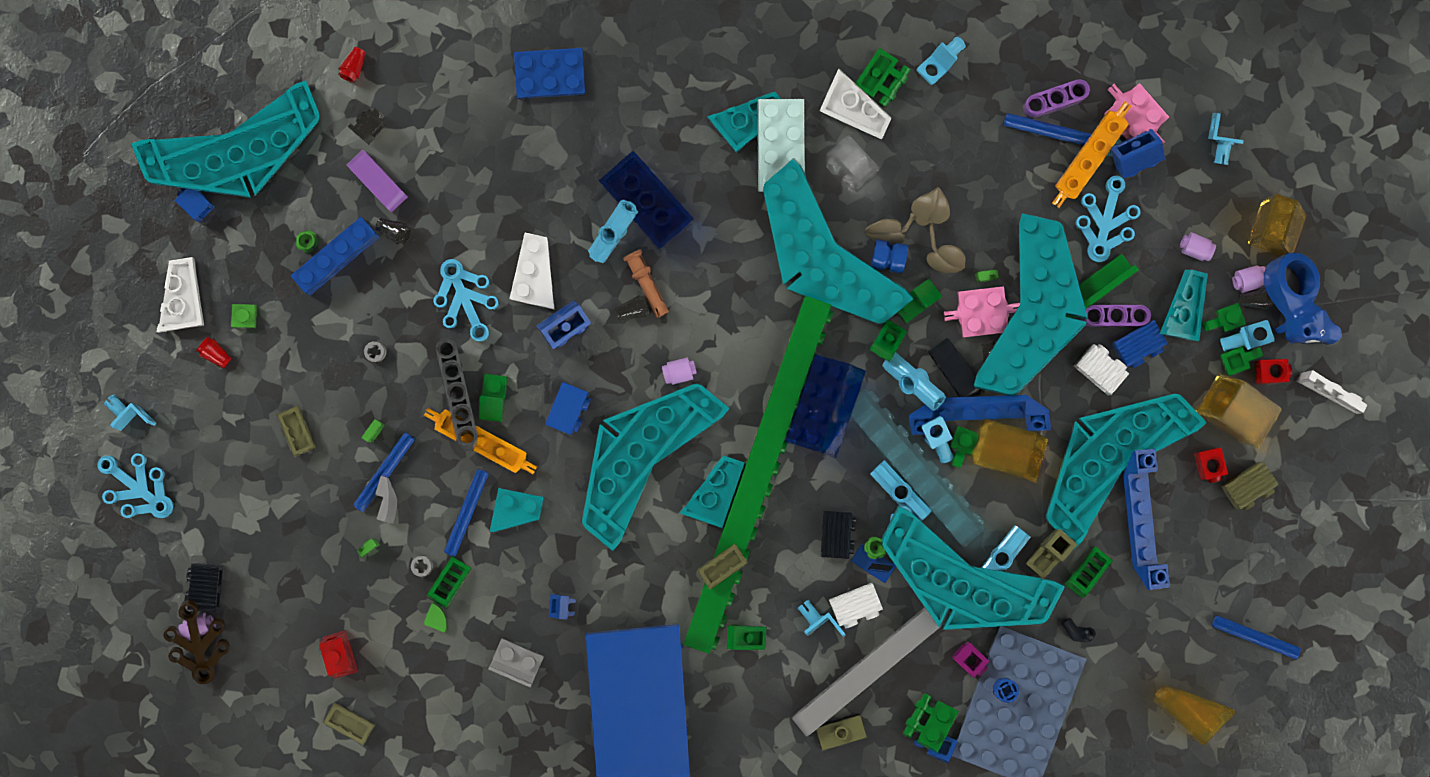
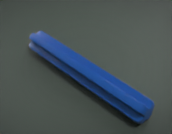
M1010 113L1006 114L1004 119V126L1083 146L1092 135Z
M408 433L402 435L353 504L360 512L366 510L376 496L375 493L380 477L388 478L415 441L413 436Z
M478 469L476 471L444 552L450 556L457 555L489 473L484 470Z
M1215 616L1212 621V627L1280 654L1293 659H1297L1300 655V647L1223 617Z

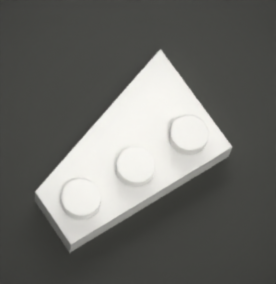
M838 69L820 111L882 139L892 117L845 73Z
M525 233L510 300L555 310L548 238Z
M189 257L169 261L164 287V300L161 304V317L157 332L204 326L194 258Z
M1313 370L1300 373L1296 380L1300 384L1356 414L1364 413L1367 404L1362 402L1360 396L1346 392L1340 385L1327 380Z

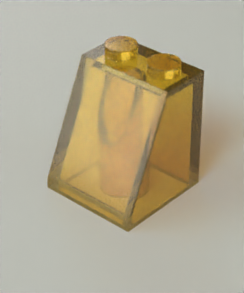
M1277 193L1263 200L1248 244L1278 255L1294 253L1306 218V214L1299 201Z
M1222 374L1217 375L1196 409V412L1204 419L1244 444L1259 448L1261 443L1264 442L1267 433L1277 421L1282 411L1279 406L1247 382Z
M985 419L984 424L979 429L978 436L980 439L978 446H975L972 452L973 464L1037 483L1049 439L1036 432Z
M1170 685L1162 687L1155 695L1157 698L1154 700V703L1193 741L1203 746L1236 713L1232 708Z

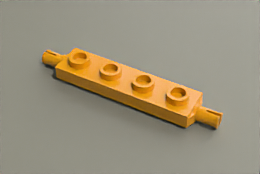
M1124 101L1117 112L1109 110L1055 185L1059 194L1052 202L1053 205L1060 209L1067 197L1071 199L1077 198L1112 146H1114L1129 125L1124 118L1132 107L1129 103Z
M428 407L426 411L434 416L425 412L424 417L436 422L434 428L436 431L456 441L450 412L445 409L439 414ZM456 415L457 420L465 421V419ZM476 426L477 445L473 449L475 452L514 473H517L521 468L532 475L535 473L534 470L527 466L535 470L538 466L526 461V452ZM465 434L461 437V441L464 443H470L474 439L470 434Z

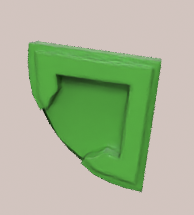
M998 270L977 272L975 277L976 282L982 283L997 280L999 275Z
M371 538L357 550V553L363 558L380 546L376 538Z
M432 603L424 625L445 633L447 630L446 616L440 606Z

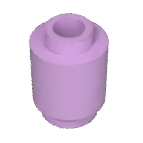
M1190 232L1189 235L1183 236L1179 247L1182 248L1183 254L1200 261L1206 260L1209 262L1215 252L1216 244H1213L1210 239Z
M1256 265L1236 271L1235 276L1232 278L1234 288L1241 293L1264 287V272L1266 268Z
M688 357L667 362V365L662 366L666 384L672 383L673 385L693 380V375L697 374L694 361H689Z
M205 612L196 616L201 638L209 631L213 617ZM184 620L178 626L180 635L191 641L187 621Z

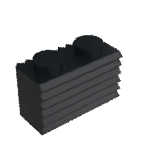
M823 511L821 557L849 559V555L854 554L855 541L850 540L851 531H855L856 517H852L851 512Z
M191 564V568H188L186 576L187 582H190L189 591L185 593L184 601L192 600L196 602L199 611L219 612L224 565ZM188 606L187 610H193V608Z

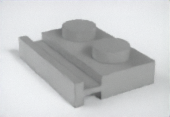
M502 638L488 670L531 688L544 656Z

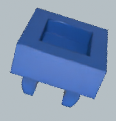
M550 594L549 617L567 619L568 616H574L575 612L568 611V604L576 603V600L566 595Z

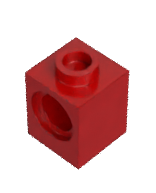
M1288 359L1255 361L1256 384L1290 382L1292 366L1288 363ZM1273 365L1279 370L1276 378L1270 374V368Z
M1221 447L1194 453L1201 480L1208 479L1209 483L1221 481L1222 476L1228 475ZM1209 460H1213L1216 463L1214 472H1210L1207 469Z

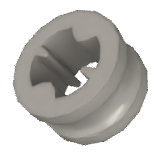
M372 341L365 346L364 355L371 362H379L385 358L386 348L382 343ZM377 345L379 347L377 350H381V354L372 358L373 354H370V349H374Z
M418 556L413 559L411 570L416 576H427L433 570V562L426 556ZM420 560H423L424 564L428 565V568L424 569V573H420V569L416 568V564H420Z

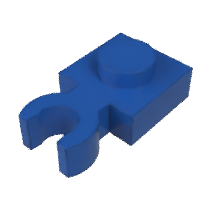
M946 736L939 752L936 753L929 749L927 755L949 763L958 741ZM917 740L914 741L916 747L924 748V746L917 743Z

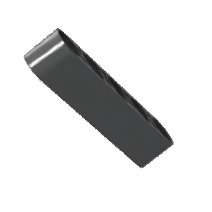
M442 339L437 343L436 354L456 442L461 450L471 451L477 445V430L457 346L451 339ZM445 347L453 350L450 355L446 356L440 351ZM449 369H455L458 372L455 377H448L445 373ZM453 391H461L463 396L460 399H454L451 397V393ZM464 412L468 415V418L465 421H459L456 419V415ZM465 434H470L474 439L470 443H464L461 441V437Z

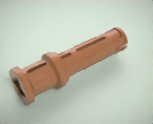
M639 249L625 256L623 260L630 266L633 272V279L638 280L656 318L670 311L650 275L651 268L646 265L641 255L642 250Z

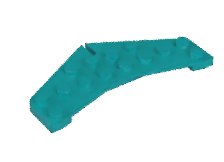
M305 80L290 87L283 95L229 133L158 140L143 139L131 143L143 176L150 184L251 198L243 178L248 177L256 196L319 123L320 115Z
M795 158L766 181L763 186V192L783 285L799 271L802 274L786 289L831 304L833 307L879 324L886 322L913 300L914 297L906 288L897 282H893L838 245L809 186L804 170Z
M1023 213L1019 222L1020 306L977 373L974 388L1006 396L1019 394L1087 325L1085 321L1068 318L1066 315L1088 320L1063 225L1055 220Z
M693 384L603 420L618 432L619 435L615 437L600 424L582 517L583 526L614 551L623 538L653 466L723 418L730 408L702 385Z
M1170 394L1078 418L1092 435L1090 436L1076 421L1074 422L1046 512L1047 522L1054 530L1061 529L1078 546L1087 535L1088 529L1120 474L1127 467L1133 451L1156 449L1157 452L1198 431L1207 422L1179 394Z
M899 505L881 540L883 548L938 627H940L948 609H951L942 626L943 630L1043 624L1049 619L1065 588L1064 585L1050 579L970 566L909 510Z

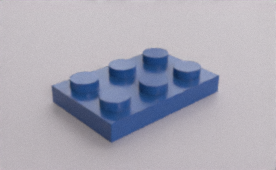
M582 48L514 52L517 99L585 95Z

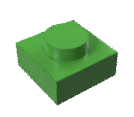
M232 304L231 327L256 328L257 305Z

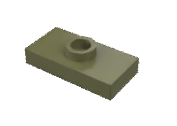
M298 405L276 414L294 457L317 448Z
M733 544L699 568L697 572L709 589H712L748 562L736 544Z
M334 702L323 722L325 725L362 745H365L376 725L337 702Z
M860 714L822 725L816 729L822 751L867 738Z

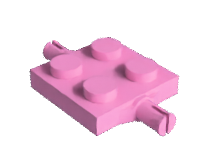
M1114 83L1108 91L1116 101L1109 110L1117 112L1124 101L1132 106L1124 117L1129 125L1121 135L1128 141V139L1153 129L1160 137L1156 131L1169 118L1165 111L1140 83L1124 94Z
M1004 286L957 292V310L944 311V316L953 315L944 317V320L958 319L962 329V337L1003 333L1008 325L1009 313H1015L1017 309L1013 308L1019 307L1020 303H1007Z

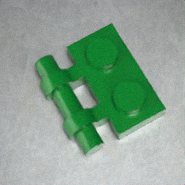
M879 48L855 84L871 99L874 98L877 92L880 93L882 98L878 103L886 108L889 102H893L896 98L895 93L900 86L904 85L908 80L907 76L911 69L903 65L900 71L896 70L894 67L898 59ZM890 75L894 80L889 88H886L882 84Z
M924 693L921 699L917 700L912 717L907 719L903 735L911 738L914 731L919 733L920 736L917 743L938 753L959 711L940 701H937L934 708L930 707L928 704L932 697ZM923 714L930 716L925 726L919 723Z

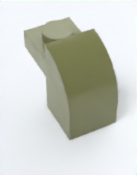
M1056 529L1038 546L1039 548L1025 565L1040 578L1045 579L1058 562L1064 561L1077 546V543L1061 529Z

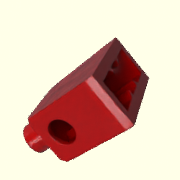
M346 630L324 636L319 643L328 676L337 679L358 672Z

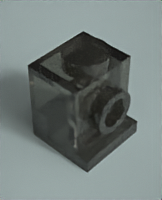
M373 108L367 112L363 111L357 117L356 125L353 126L350 123L348 127L369 145L386 126V123L382 120L384 115L376 108Z

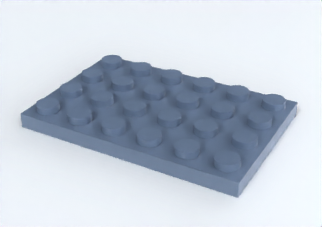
M998 626L987 656L989 660L986 664L988 669L979 677L956 738L958 742L952 756L1005 777H1043L1086 658L1003 626ZM1003 677L1009 678L1018 685L1019 695L1016 700L1006 703L994 695L993 685L998 679Z

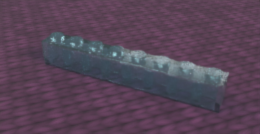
M863 389L842 408L917 496L930 508L931 512L961 547L967 546L985 530L982 526L984 521L976 512L972 515L967 509L969 506L968 502L961 495L957 497L952 491L954 486L946 477L942 480L937 474L939 471L938 467L931 460L927 462L922 456L924 451L916 442L912 444L907 439L909 436L908 432L901 425L898 427L892 421L894 416L886 407L882 409L877 404L879 401L878 397L871 390L867 392Z

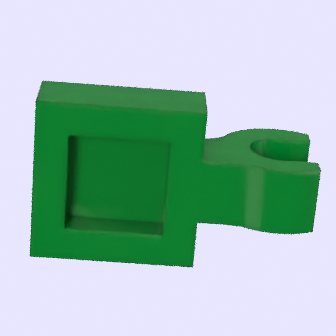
M1239 303L1215 311L1217 318L1202 323L1205 332L1221 327L1223 333L1246 325Z
M1239 347L1219 356L1227 376H1231L1251 368L1248 361L1262 357L1263 353L1261 348L1245 353L1243 347Z
M957 426L949 447L956 450L951 466L961 468L965 454L972 456L979 433Z

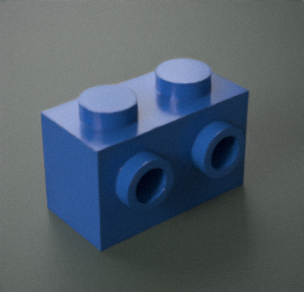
M573 300L536 325L547 344L554 349L563 346L573 335H578L585 331L591 322L580 305Z
M562 382L545 425L569 435H573V432L578 433L583 421L579 419L582 410L587 411L591 402V398H588L589 392Z

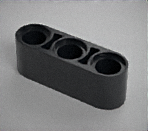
M948 338L928 350L929 355L958 397H979L985 393V390L974 388L975 375Z

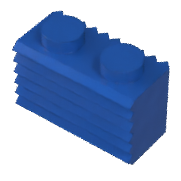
M1149 129V131H1145V133H1141L1111 148L1115 168L1123 178L1135 176L1137 172L1148 167H1154L1159 162L1165 160L1162 140L1153 129Z
M1155 320L1111 343L1120 361L1126 367L1131 366L1132 369L1143 364V358L1150 354L1153 358L1164 351L1163 346L1168 344L1165 337L1160 334V329Z

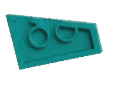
M775 91L739 106L728 108L723 112L707 116L708 120L735 153L758 136V99H781Z
M1195 270L1184 271L1160 331L1161 335L1189 341L1200 340L1208 273Z
M723 455L706 477L707 479L681 510L680 514L724 528L746 463Z

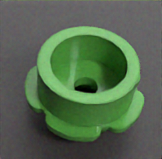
M310 230L300 232L296 237L297 248L305 253L312 252L318 246L316 234Z
M871 537L865 543L864 550L868 553L867 556L869 558H882L886 554L881 544L882 539Z

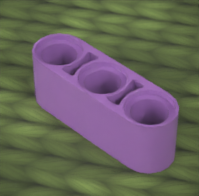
M1079 79L1033 94L1024 103L1023 112L1028 118L1033 119L1079 104L1089 95V85L1086 81ZM1073 87L1081 88L1083 95L1081 97L1075 96L1072 91ZM1052 94H1057L1060 96V104H1055L1052 102ZM1032 101L1037 102L1040 110L1036 112L1031 110L1029 103Z
M364 150L360 151L346 164L391 213L408 198Z
M1091 305L1086 309V313L1088 315L1089 310L1095 311L1098 315L1097 321L1091 322L1089 319L1082 318L1081 321L1087 322V327H1141L1150 321L1151 312L1143 305ZM1112 310L1120 313L1121 318L1119 322H1114L1111 319ZM1136 310L1142 312V322H1137L1134 319L1133 315Z

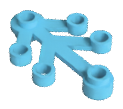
M1112 176L1106 182V190L1109 195L1103 216L1095 204L1096 197L1093 194H1085L1081 199V204L1088 209L1099 228L1098 237H1096L1089 227V217L1082 215L1075 222L1076 227L1082 231L1089 243L1087 253L1094 262L1105 261L1110 256L1112 248L1124 241L1132 240L1135 236L1134 230L1126 227L1120 231L1119 235L1107 241L1109 231L1128 220H1134L1140 216L1139 207L1131 205L1124 213L1113 218L1118 194L1125 189V181L1120 176ZM1113 181H1118L1120 188H1114ZM1086 197L1092 199L1091 205L1085 203ZM1135 209L1137 212L1136 216H1131L1129 210ZM1080 219L1086 220L1087 225L1085 227L1080 226ZM1124 231H1129L1131 237L1125 238L1123 235ZM1098 246L1103 249V253L1101 255L1097 254L1095 251L1096 247Z
M448 259L441 265L440 273L444 279L433 302L438 308L446 307L448 304L446 296L453 283L456 293L448 314L443 318V325L448 329L456 327V317L462 304L472 325L470 329L471 337L477 342H483L489 337V329L480 322L471 300L484 304L490 310L496 309L499 306V301L495 296H486L465 288L461 279L475 283L480 289H486L490 281L485 275L478 276L463 270V266L459 261ZM450 267L456 268L454 275L448 273ZM485 278L486 284L480 286L478 284L479 279ZM444 297V304L438 305L437 299ZM495 299V306L489 307L488 300ZM451 317L454 319V323L448 326L446 320ZM478 329L484 330L482 337H477L476 331Z
M139 453L134 454L131 458V463L135 466L137 481L118 467V461L115 457L103 456L99 459L98 469L100 472L112 474L131 489L117 492L107 490L103 493L102 499L107 504L135 498H143L149 503L139 506L132 504L123 505L120 512L125 518H132L137 514L152 513L157 518L168 517L173 511V502L169 497L165 496L163 482L165 472L162 468L157 467L150 470L149 477L154 481L155 495L148 491L145 469L147 458ZM138 456L142 458L140 465L135 462ZM106 460L110 462L108 469L103 467V463ZM156 470L160 471L158 479L153 475ZM109 493H112L114 495V499L112 501H109L107 499V495ZM160 502L164 504L162 511H159L157 508ZM127 507H130L132 509V513L130 515H127L125 513V509Z

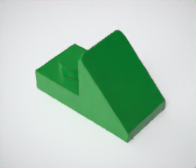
M927 279L910 292L914 297L913 300L897 313L904 323L907 324L943 296L931 280Z
M887 320L871 345L870 350L890 362L907 331L892 321Z
M484 374L482 396L479 398L480 420L502 422L508 383L507 376Z
M736 624L728 626L727 649L765 650L767 627Z

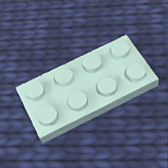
M758 99V192H763V186L766 181L793 158L802 166L805 173L804 99Z

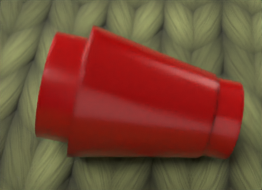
M353 47L352 51L338 68L339 77L351 83L359 79L366 52L358 47Z
M208 336L196 349L200 353V357L223 369L232 359L214 338L211 339Z

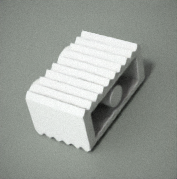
M1092 344L1073 366L1108 396L1112 395L1129 375L1125 371L1127 367L1120 360L1116 359L1114 361L1108 356L1109 351L1102 345L1098 344L1096 346Z
M873 583L829 599L838 625H844L845 629L857 625V620L866 617V620L879 616L878 611L883 610Z

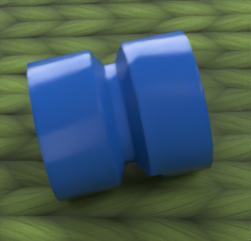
M876 239L871 267L878 270L889 268L890 272L903 274L908 245L895 243L892 246L889 241Z

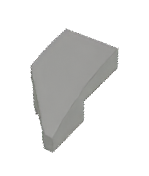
M381 476L375 495L383 497L377 520L394 523L397 497L389 478Z

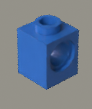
M182 188L177 193L178 197L174 200L197 222H200L215 207L197 190Z

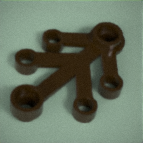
M186 600L180 605L178 613L181 619L187 621L191 641L180 635L179 630L175 626H168L163 636L165 640L174 642L195 656L196 662L185 657L180 647H173L169 652L168 658L171 662L179 663L192 671V677L198 684H208L215 677L216 671L214 666L222 655L228 653L230 644L225 639L218 640L215 645V651L207 661L204 652L215 637L223 632L225 622L220 618L213 619L209 631L201 640L196 619L199 607L196 602ZM191 606L193 611H187L185 607ZM218 623L221 625V628L216 629L213 625ZM172 631L175 633V636H169L167 632ZM225 645L226 649L221 650L218 646ZM177 652L180 654V657H174L172 653ZM200 670H206L208 674L204 675Z

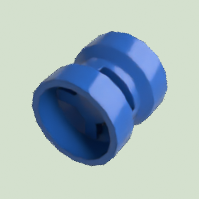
M1003 677L994 683L993 692L999 700L1010 703L1017 699L1019 688L1014 681Z

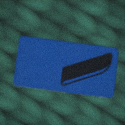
M861 544L851 562L883 583H886L896 565L884 557L877 559L869 558L867 556L868 553L864 550V544Z

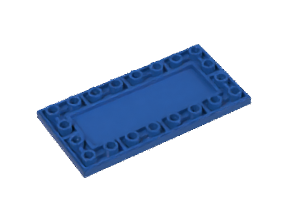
M679 624L585 633L596 777H690Z

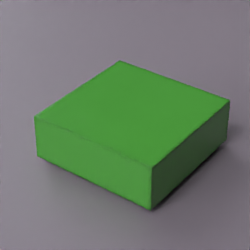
M374 419L361 438L368 443H373L385 424Z

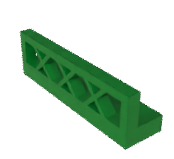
M1121 254L1082 282L1079 287L1085 309L1139 271L1137 266H1131L1123 254ZM1066 315L1068 318H1074V316Z

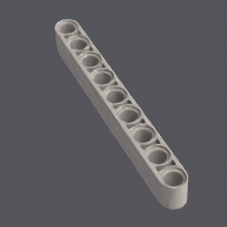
M924 607L799 710L791 719L805 736L810 735L940 627H938ZM950 608L948 609L940 627L945 623L951 611Z

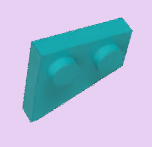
M498 488L490 532L540 520L544 497Z

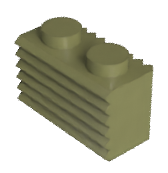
M1263 461L1252 465L1244 472L1221 485V488L1235 510L1243 509L1246 511L1256 504L1254 500L1262 496L1264 499L1275 492L1273 488L1279 484Z

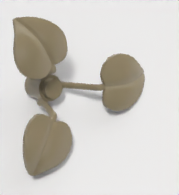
M939 187L914 200L911 206L913 213L910 214V218L904 227L901 228V223L898 220L884 219L869 225L865 229V234L874 242H876V239L889 241L890 245L893 246L895 243L902 244L904 242L905 235L903 232L908 230L913 220L921 226L929 224L931 244L934 252L927 255L928 264L934 270L942 273H956L965 268L966 258L961 249L952 245H944L939 249L936 246L933 223H943L950 216L948 200Z

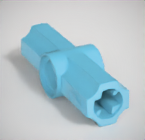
M621 200L606 224L599 229L597 238L588 250L590 258L595 262H606L620 239L626 235L627 228L638 213L636 206L631 201Z
M896 352L890 362L884 361L882 366L899 381L900 389L905 394L913 393L932 411L938 409L944 402L945 394L929 381V376L924 369H915Z
M885 460L870 473L890 495L892 500L901 507L910 508L912 514L920 521L931 512L930 508ZM898 486L905 487L907 491L903 499H898L895 496V489Z
M1014 525L1001 543L992 550L990 557L981 568L1004 572L1011 566L1014 558L1031 537ZM1001 552L1006 553L1008 556L1007 561L1002 564L997 563L995 560L997 554Z

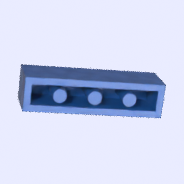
M360 217L290 276L304 293L311 296L379 239L380 236L363 217Z

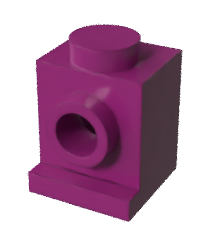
M965 641L951 656L973 678L976 675L980 677L988 669L986 664L989 660L968 641ZM969 656L975 658V662L971 665L967 663Z

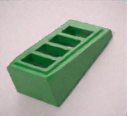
M1094 546L1066 581L1065 585L1079 597L1084 598L1089 594L1113 560ZM1093 556L1103 563L1102 567L1092 560ZM1089 564L1098 572L1095 574L1086 565ZM1084 572L1087 576L1091 578V581L1086 579L1080 573ZM1076 579H1077L1078 581H1080V582H1081L1083 585H1085L1086 587L1082 586L1079 582L1076 581Z
M452 556L428 592L427 598L447 609L472 568ZM454 566L462 571V575L452 571L451 567ZM449 574L458 581L454 583L446 578V575ZM442 582L452 587L453 589L449 591L446 588L442 587ZM437 590L445 594L447 598L444 599L437 595Z

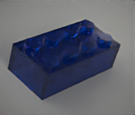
M634 151L629 153L599 180L600 185L617 204L621 200L631 201L636 206L638 213L633 222L659 252H662L695 223L694 218Z
M815 355L786 442L837 458L866 371L849 363Z

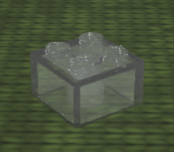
M849 135L828 152L826 157V167L832 174H838L843 179L841 183L849 192L853 190L855 193H858L877 175L880 169Z

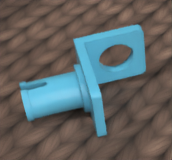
M955 37L947 46L942 42L933 54L917 68V72L930 85H933L958 59L956 55L966 47L964 41L959 37ZM933 65L936 67L937 75H928L926 66Z
M1213 113L1208 139L1216 140L1218 143L1214 163L1228 165L1231 145H1234V143L1243 144L1244 140L1218 137L1217 132L1221 114Z
M1265 320L1242 327L1240 333L1221 338L1220 341L1224 352L1243 346L1249 350L1274 342V336L1269 321ZM1263 327L1266 329L1267 337L1264 340L1259 341L1255 339L1253 333L1256 328Z
M116 395L108 397L111 402L108 400L104 402V405L117 416L110 424L114 429L121 431L137 414L146 423L154 426L157 424L140 406L130 403L126 407Z
M939 416L923 424L924 441L931 449L935 448L941 463L951 461L954 455L947 442L952 439V436L943 417ZM940 425L942 427L935 431V434H930L932 426Z
M810 600L804 602L809 612H807L803 605L798 607V610L810 624L809 628L804 631L807 636L829 619L843 637L846 636L829 612L821 616Z

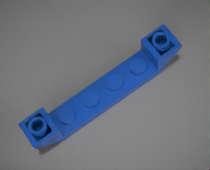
M1027 395L945 398L944 402L934 411L927 405H923L909 415L912 435L924 434L922 425L939 416H942L944 421L1026 418L1027 431L1051 430L1049 410ZM936 425L931 427L930 434H935Z
M1145 449L1132 452L1123 478L1133 568L1147 590L1169 588L1170 582L1168 564H1157L1148 479L1149 472H1158L1156 449Z

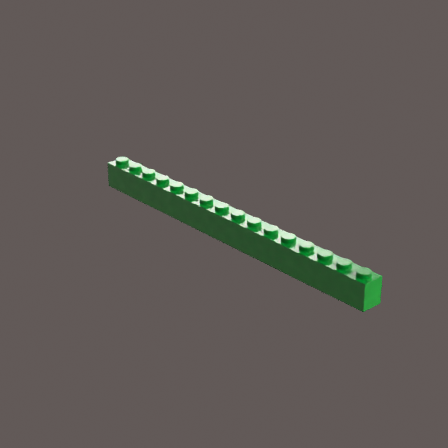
M808 296L804 297L714 558L733 544H736L745 559H748L750 550L746 548L749 540L754 541L758 530V528L754 527L756 519H762L766 507L762 505L764 496L768 498L773 487V484L769 483L771 476H776L781 464L777 462L779 453H785L788 441L784 440L786 433L793 430L796 419L792 418L794 410H800L803 398L799 397L801 390L808 387L811 376L807 375L809 367H815L818 354H815L817 345L822 346L826 335L825 332H822L824 324L830 323L834 312L830 310L831 304ZM737 570L712 589H709L706 583H704L683 643L684 646L710 654L711 649L716 650L720 639L716 634L719 627L724 628L727 619L724 611L726 605L730 607L732 605L735 593L731 591L734 584L739 585L742 571Z

